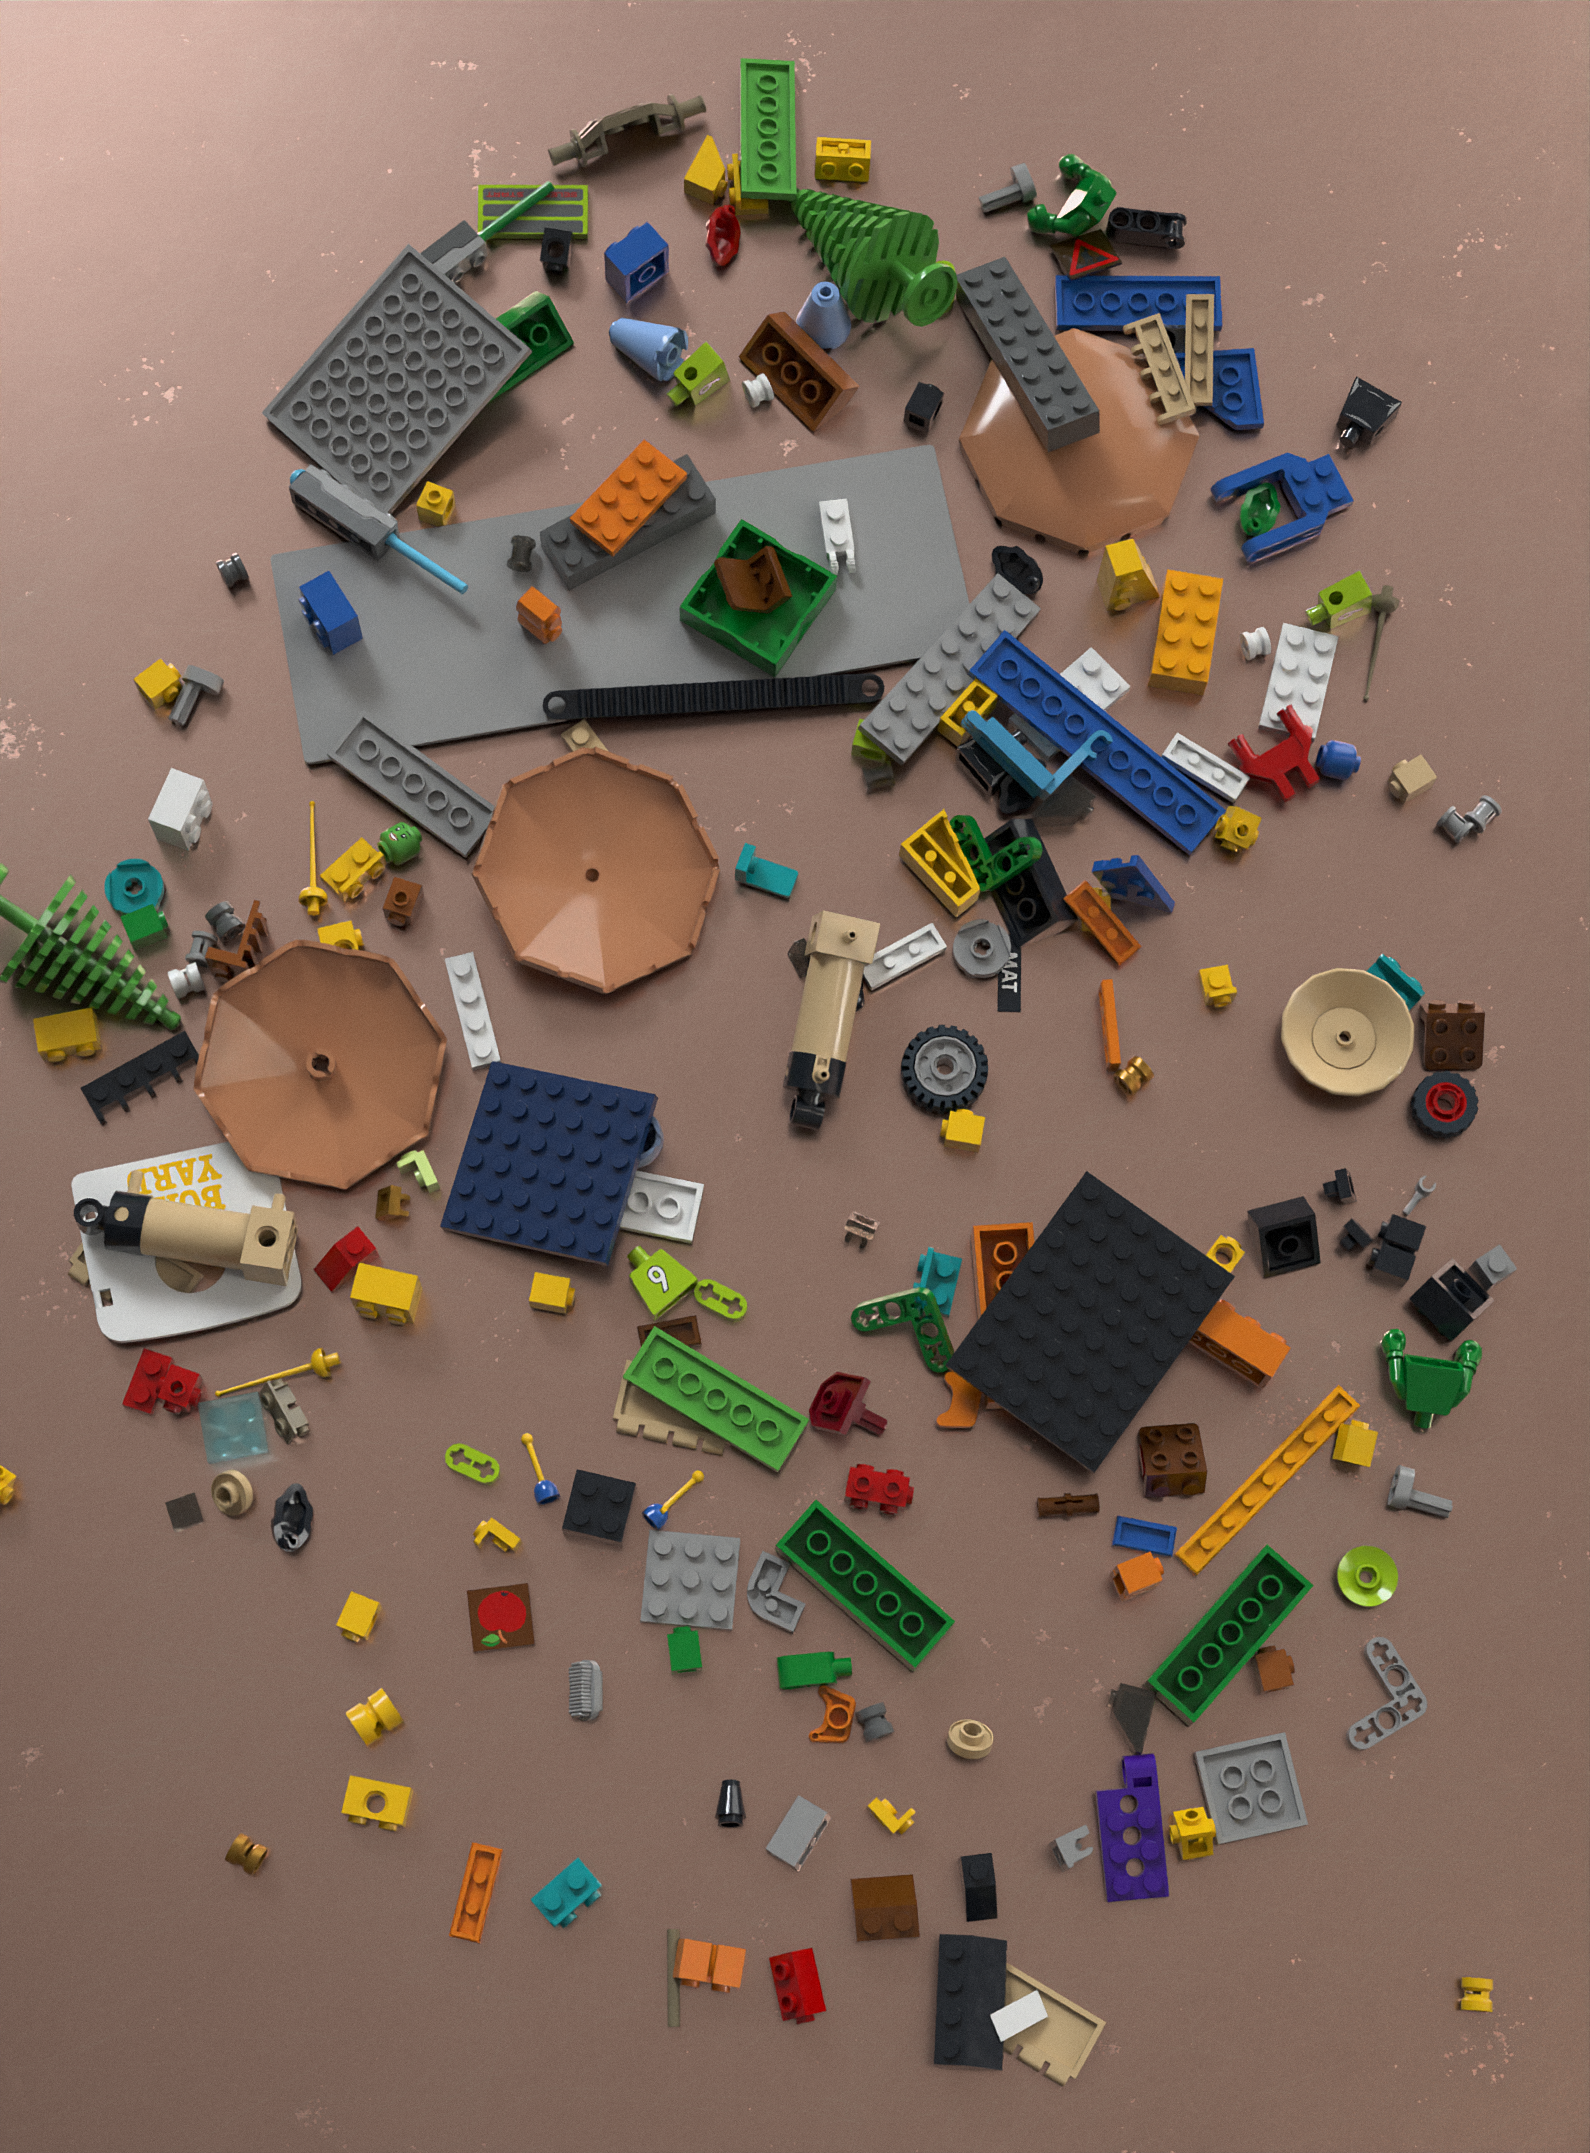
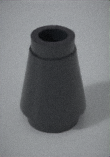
M729 1779L722 1781L715 1818L718 1819V1826L738 1828L743 1826V1819L746 1818L740 1781Z

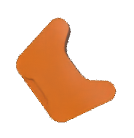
M948 1372L945 1375L944 1381L952 1390L951 1405L947 1412L937 1417L936 1424L940 1428H971L977 1420L982 1392L954 1372Z
M820 1686L818 1696L826 1706L824 1721L819 1728L810 1732L809 1740L812 1743H846L850 1737L856 1707L855 1699L828 1686Z

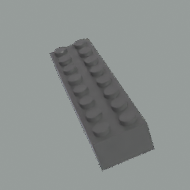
M1006 257L957 274L956 299L1047 451L1051 452L1100 433V413L1098 407Z

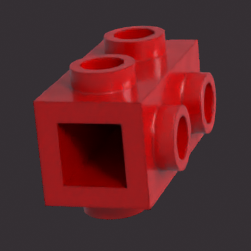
M857 1464L856 1468L850 1467L844 1501L850 1502L849 1506L852 1508L867 1510L868 1506L880 1508L879 1512L897 1515L898 1511L904 1512L906 1504H912L914 1487L909 1486L910 1477H905L902 1471L887 1469L886 1473L874 1471V1467L871 1465Z
M813 1948L769 1957L782 2020L796 2019L797 2025L815 2021L814 2014L825 2012L826 2007Z

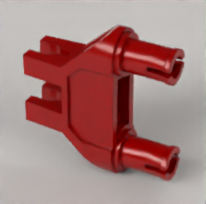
M1292 704L1286 706L1285 710L1284 708L1276 714L1290 734L1288 739L1260 756L1258 754L1255 755L1243 734L1237 736L1236 740L1234 738L1228 742V746L1241 763L1239 770L1251 779L1272 784L1284 803L1295 798L1294 795H1296L1286 778L1290 773L1296 770L1308 789L1318 784L1320 780L1308 760L1313 729L1311 726L1303 724Z

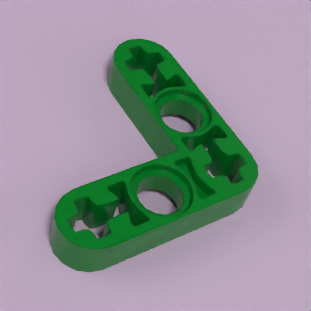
M956 815L950 820L951 828L959 840L960 848L964 857L968 860L980 891L996 890L1037 862L1042 855V845L1037 838L1021 837L992 856L974 817L970 815ZM974 845L979 850V856L976 861L970 856V850ZM1027 845H1029L1030 849L1027 851L1028 855L1019 856L1018 854H1022L1024 851H1026L1028 849ZM1006 856L1011 860V868L1008 872L1004 871L1002 867V861ZM985 873H988L989 877L986 879V883H984L983 879L986 878Z
M918 1287L863 1301L853 1310L851 1322L860 1331H871L911 1320L928 1367L935 1372L948 1370L945 1365L954 1354V1349L936 1298L928 1288ZM918 1296L922 1301H927L924 1311L921 1304H915ZM896 1303L900 1307V1315L892 1316L888 1314L886 1304ZM878 1309L879 1314L873 1315L869 1322H867L866 1318H860L863 1311L866 1315L875 1313ZM925 1312L926 1316L920 1319L919 1317ZM926 1323L934 1324L938 1329V1335L933 1337L926 1335L923 1331V1325ZM939 1341H942L937 1347L939 1354L941 1356L946 1355V1359L943 1363L940 1359L934 1358V1356L937 1353V1348L935 1344Z

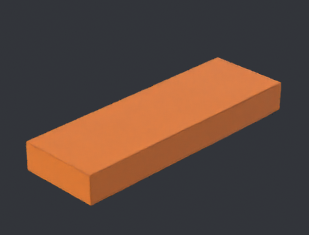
M1086 880L1063 898L1118 965H1121L1142 947Z
M1106 979L1100 983L1098 993L1106 1070L1108 1072H1115L1119 1070L1121 1057L1113 979Z
M472 1842L449 1937L480 1944L503 1849Z

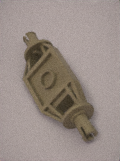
M670 94L667 96L668 105L652 102L640 103L592 120L580 134H578L576 129H571L570 142L548 149L553 166H556L559 163L576 158L582 167L587 166V160L608 153L604 135H611L624 130L623 124L626 123L629 126H636L649 121L655 135H660L676 128L679 132L685 131L684 119L706 112L703 97L699 95L696 98L679 103L675 96ZM659 115L671 116L673 123L661 127ZM595 140L598 149L585 153V149Z

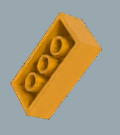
M1167 569L1162 587L1147 686L1204 695L1209 679L1223 578Z

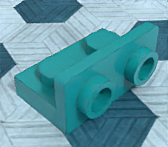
M1381 954L1376 962L1366 971L1387 981L1405 1000L1409 1012L1420 1002L1425 994L1419 981L1413 977H1408L1401 970L1399 963L1392 957Z
M928 1247L927 1255H920L917 1271L922 1272L920 1283L914 1282L913 1289L924 1287L932 1291L941 1315L949 1318L962 1258L934 1252V1248ZM918 1296L915 1304H921L924 1311L927 1301H922Z
M577 1858L530 1900L555 1929L559 1925L564 1929L578 1917L575 1911L585 1904L588 1908L601 1896L599 1890L603 1886L583 1862Z

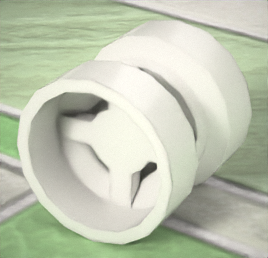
M196 962L188 964L185 969L180 971L177 969L168 971V976L177 999L185 997L191 991L199 992L205 990ZM185 974H187L191 986L188 985Z

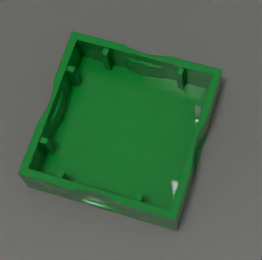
M741 519L720 548L716 559L721 557L748 560L765 546L774 547L792 597L770 614L733 610L726 600V594L713 563L701 575L679 606L680 621L771 676L776 677L835 592L837 575L805 556L786 549L775 538Z

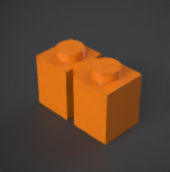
M1150 1551L1116 1565L1110 1575L1123 1602L1155 1589L1163 1580L1161 1575L1164 1574V1569L1159 1558H1153Z
M679 1939L673 1978L681 1979L680 1985L699 1988L700 1982L712 1984V1991L730 1993L731 1987L740 1988L746 1949L719 1944L712 1945V1943L690 1939Z

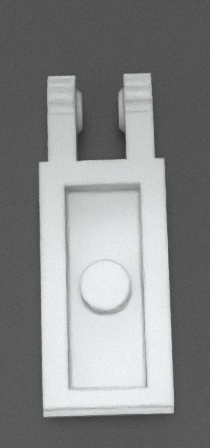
M847 498L819 501L826 558L829 559L830 572L838 575L839 566L836 557L846 556L848 573H855L854 543Z

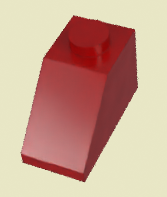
M357 1226L336 1242L313 1270L331 1293H333L356 1275L359 1263L369 1265L380 1256L376 1247L360 1227Z

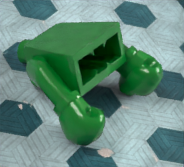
M1067 154L1060 159L1059 170L1067 180L1075 178L1080 181L1058 217L1057 214L1049 213L1044 204H1038L1028 211L1027 222L1032 232L1038 234L1061 232L1077 237L1102 220L1117 195L1116 190L1112 188V183L1106 175L1091 169L1090 165L1085 164L1077 155Z
M1398 1328L1390 1329L1383 1335L1381 1347L1386 1356V1363L1389 1364L1391 1385L1397 1398L1404 1401L1406 1409L1416 1411L1414 1425L1421 1428H1431L1434 1414L1449 1415L1451 1408L1457 1407L1470 1394L1473 1375L1476 1374L1477 1367L1482 1359V1347L1474 1340H1466L1457 1349L1454 1361L1404 1354L1403 1357L1406 1336Z

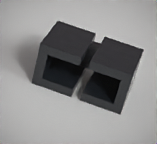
M1392 1214L1387 1222L1382 1221L1377 1233V1237L1381 1238L1379 1248L1373 1247L1367 1263L1372 1265L1369 1275L1403 1287L1409 1280L1416 1259L1414 1254L1415 1251L1418 1252L1426 1226Z

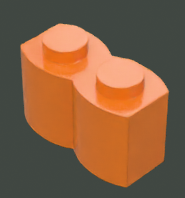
M531 586L517 602L516 611L519 613L517 621L541 642L547 644L549 641H555L562 632L561 609L535 587Z

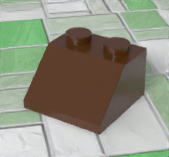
M913 1874L850 1879L855 1943L918 1939L920 1937Z

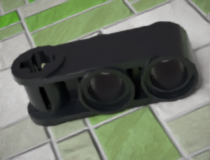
M1117 207L1109 214L1106 235L1111 241L1116 243L1122 242L1180 249L1185 245L1183 231L1187 224V217L1181 213ZM1115 223H1120L1124 226L1120 227L1115 225ZM1142 226H1147V227H1150L1151 229H1150V230H1147V229H1144Z

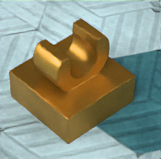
M390 1185L379 1189L375 1219L387 1221L395 1217L403 1218L408 1216V1211L400 1209V1201H410L411 1197L408 1194H401L402 1187Z

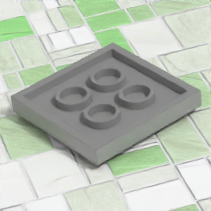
M649 1530L640 1623L732 1631L740 1538Z
M1285 1732L1194 1752L1209 1817L1213 1819L1215 1824L1216 1837L1214 1838L1216 1845L1308 1825Z

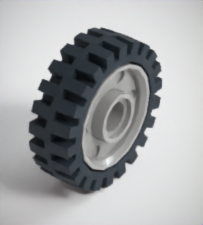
M938 1025V1028L932 1026L927 1028L925 1032H919L909 1042L901 1062L902 1084L904 1089L907 1090L908 1096L911 1100L914 1099L916 1105L920 1108L923 1106L926 1108V1111L931 1113L932 1111H938V1114H944L945 1112L950 1113V1111L956 1112L957 1109H966L968 1105H972L981 1095L988 1077V1059L982 1044H978V1039L974 1035H968L967 1030L962 1029L960 1031L957 1029V1026L953 1025L950 1028L945 1027V1025ZM943 1064L948 1065L952 1072L944 1075L939 1073L937 1067Z

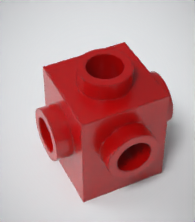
M171 1364L166 1377H160L155 1391L158 1393L157 1398L160 1403L164 1404L162 1408L179 1415L181 1411L189 1413L192 1406L196 1407L202 1395V1390L199 1388L203 1379L200 1374Z

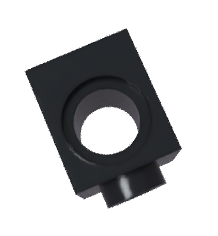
M544 228L540 262L546 265L547 270L562 272V268H570L574 234L571 231ZM555 244H560L564 247L563 254L558 258L550 256V248Z
M918 382L905 407L903 421L929 432L942 407L944 392L940 391L935 385Z

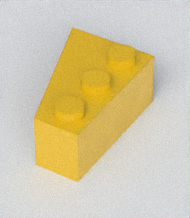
M1134 539L1105 546L1097 584L1106 611L1112 609L1117 611L1124 610L1130 607L1131 604L1160 597L1150 566L1146 563L1144 556L1141 555Z
M943 809L901 843L899 856L957 918L978 900L980 887L967 858L964 857L958 843L959 840L947 819L948 816L945 809Z

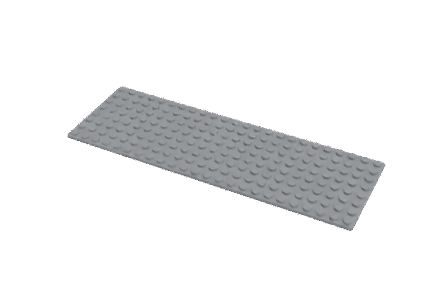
M923 445L705 482L716 498L715 514L570 591L541 547L540 531L574 514L583 503L399 533L401 541L466 583L468 589L464 594H460L392 547L378 561L351 542L274 554L270 560L304 761L309 765L333 761L327 756V753L361 710H364L410 745L416 747L567 721L550 719L542 708L545 696L550 692L558 690L829 676L919 660L969 605L935 448L932 445ZM847 498L854 543L855 573H848L846 556L836 557L839 566L836 590L776 677L771 676L680 621L679 606L701 575L712 566L720 548L741 519L775 538L786 549L803 555L830 571L829 559L826 558L819 501ZM328 570L358 615L363 639L334 655L328 646L326 648L322 647L315 634L317 631L314 625L309 626L301 612L303 609L298 601L301 598L299 586ZM531 586L535 587L561 609L562 632L553 642L549 641L547 644H544L517 621L519 614L516 611L517 602ZM554 697L549 701L548 707L551 712L559 714L564 711L565 703L561 698Z

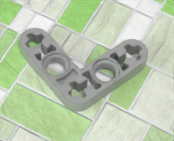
M1384 1637L1371 1639L1364 1648V1655L1392 1701L1348 1728L1346 1740L1351 1748L1358 1751L1372 1747L1422 1716L1427 1709L1425 1695L1392 1643ZM1373 1644H1376L1378 1647L1384 1646L1386 1649L1383 1653L1384 1658L1387 1662L1393 1658L1395 1663L1387 1666L1382 1671L1379 1666L1385 1663L1380 1656L1374 1657L1372 1655V1652L1375 1650ZM1396 1669L1403 1674L1404 1681L1401 1686L1396 1687L1389 1683L1387 1675L1390 1670ZM1408 1696L1411 1700L1417 1699L1420 1703L1416 1706L1418 1712L1416 1713L1413 1709L1402 1714L1406 1718L1403 1722L1400 1712L1393 1705L1396 1703L1397 1708L1400 1709L1408 1704ZM1382 1712H1389L1394 1716L1395 1724L1391 1729H1385L1379 1724V1715ZM1371 1719L1372 1725L1380 1734V1737H1377L1376 1732H1373L1366 1736V1744L1362 1741L1356 1742L1354 1737L1357 1735V1731L1355 1729L1358 1728L1360 1731L1368 1729L1372 1725L1367 1721Z

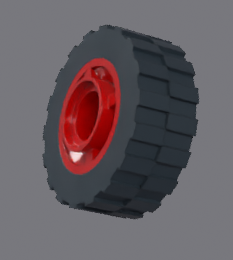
M1438 1071L1431 1076L1425 1077L1416 1088L1411 1101V1114L1413 1119L1416 1120V1125L1422 1128L1427 1135H1433L1434 1138L1438 1139L1440 1137L1449 1139L1466 1131L1478 1112L1477 1103L1479 1100L1475 1094L1474 1086L1470 1085V1081L1467 1078L1464 1079L1460 1074L1450 1073V1071L1442 1073ZM1440 1099L1449 1101L1452 1109L1449 1111L1440 1109L1437 1101Z

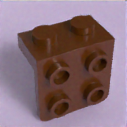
M765 546L748 560L719 557L714 561L717 576L726 594V600L733 610L770 614L792 597L774 547Z
M1431 1000L1428 1004H1420L1419 1016L1425 1022L1424 1066L1429 1070L1479 1069L1483 1064L1485 1012L1477 1003L1475 1004L1473 1000H1458L1457 1004H1446L1442 1000Z
M1195 1423L1141 1427L1139 1429V1440L1145 1467L1143 1483L1145 1497L1161 1498L1169 1495L1205 1493L1207 1466L1199 1426Z

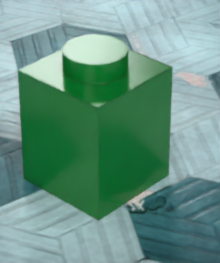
M153 904L120 917L134 951L167 939L164 929L168 928L169 925L163 911L157 913Z
M690 1626L674 1628L672 1634H667L672 1675L702 1671L698 1630L691 1631Z

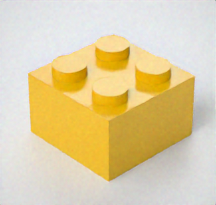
M359 1263L350 1299L355 1310L359 1311L358 1314L360 1316L376 1319V1316L379 1315L388 1317V1321L393 1324L405 1325L406 1322L414 1323L422 1286L417 1275Z

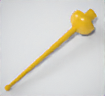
M310 801V887L300 892L298 901L301 905L307 907L308 915L315 916L319 914V907L327 904L328 896L323 889L316 887L315 802Z
M321 1347L313 1352L311 1363L223 1391H216L215 1396L220 1397L225 1393L312 1369L320 1377L331 1376L330 1367L341 1364L338 1352L326 1355Z

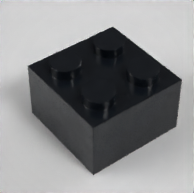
M577 1469L562 1526L563 1534L622 1548L637 1490L636 1483Z

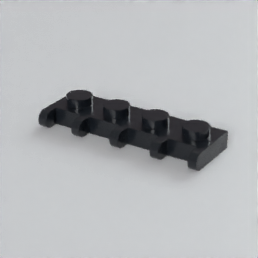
M183 1031L84 1085L80 1089L100 1124L106 1121L102 1113L103 1111L118 1103L121 1104L124 1111L129 1109L125 1099L145 1088L150 1097L156 1093L151 1085L170 1074L173 1075L176 1082L182 1080L178 1070L194 1061L197 1065L199 1054L187 1033Z

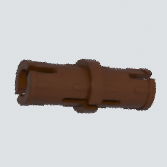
M1064 1493L1063 1497L1037 1498L1038 1517L1065 1515L1066 1518L1073 1517V1514L1100 1512L1098 1493L1071 1496V1493Z

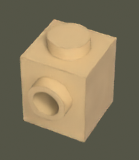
M1419 755L1409 762L1405 759L1397 763L1392 768L1393 772L1388 782L1391 793L1396 798L1399 797L1403 804L1432 788L1437 776L1423 756Z

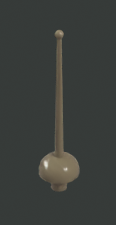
M1388 585L1382 586L1381 594L1372 596V607L1377 612H1380L1366 693L1363 697L1364 701L1369 700L1368 695L1385 616L1388 613L1394 612L1400 602L1399 599L1392 596L1394 588Z

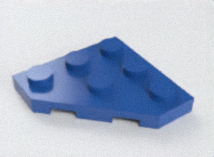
M1254 348L1213 351V405L1204 407L1234 430L1260 429L1264 426ZM1175 353L1185 379V353Z

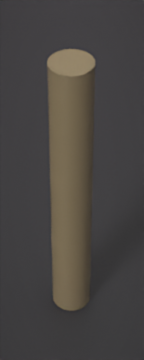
M667 1929L668 2027H680V1979L673 1978L680 1929Z

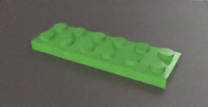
M740 59L741 198L795 201L796 199L795 61Z
M655 1326L623 1375L625 1381L777 1473L809 1422L807 1417Z

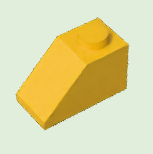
M707 135L684 177V193L714 205L718 196L723 197L728 182L725 181V167L713 137Z

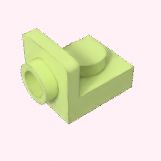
M416 1150L410 1151L401 1156V1160L396 1163L401 1174L418 1168L413 1171L419 1186L423 1187L426 1185L429 1193L440 1189L424 1150L420 1152Z

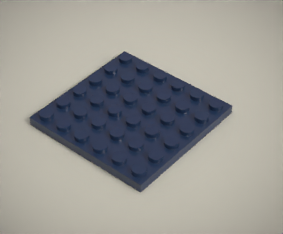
M492 1061L440 1227L446 1231L608 1266L658 1097L652 1093Z

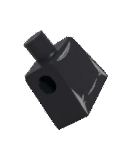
M1356 376L1336 424L1338 428L1344 431L1339 438L1340 442L1349 448H1353L1358 439L1366 444H1371L1396 418L1402 402Z
M1016 729L1011 733L1022 746L1028 742L1021 730ZM973 738L957 747L955 758L989 797L994 795L999 789L1001 782L1009 773Z

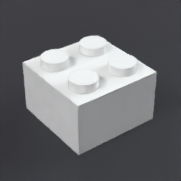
M171 768L148 818L156 839L189 851L192 843L198 841L201 833V827L199 826L203 818L209 816L213 805L204 780Z

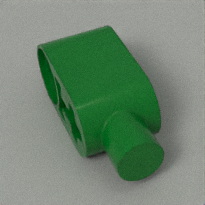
M834 1652L787 1655L776 1658L780 1690L835 1685L838 1683L837 1677L852 1676L851 1657L835 1659Z

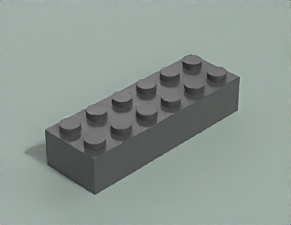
M688 454L673 461L687 472V479L614 557L570 523L572 515L540 531L541 547L569 591L716 513V498Z

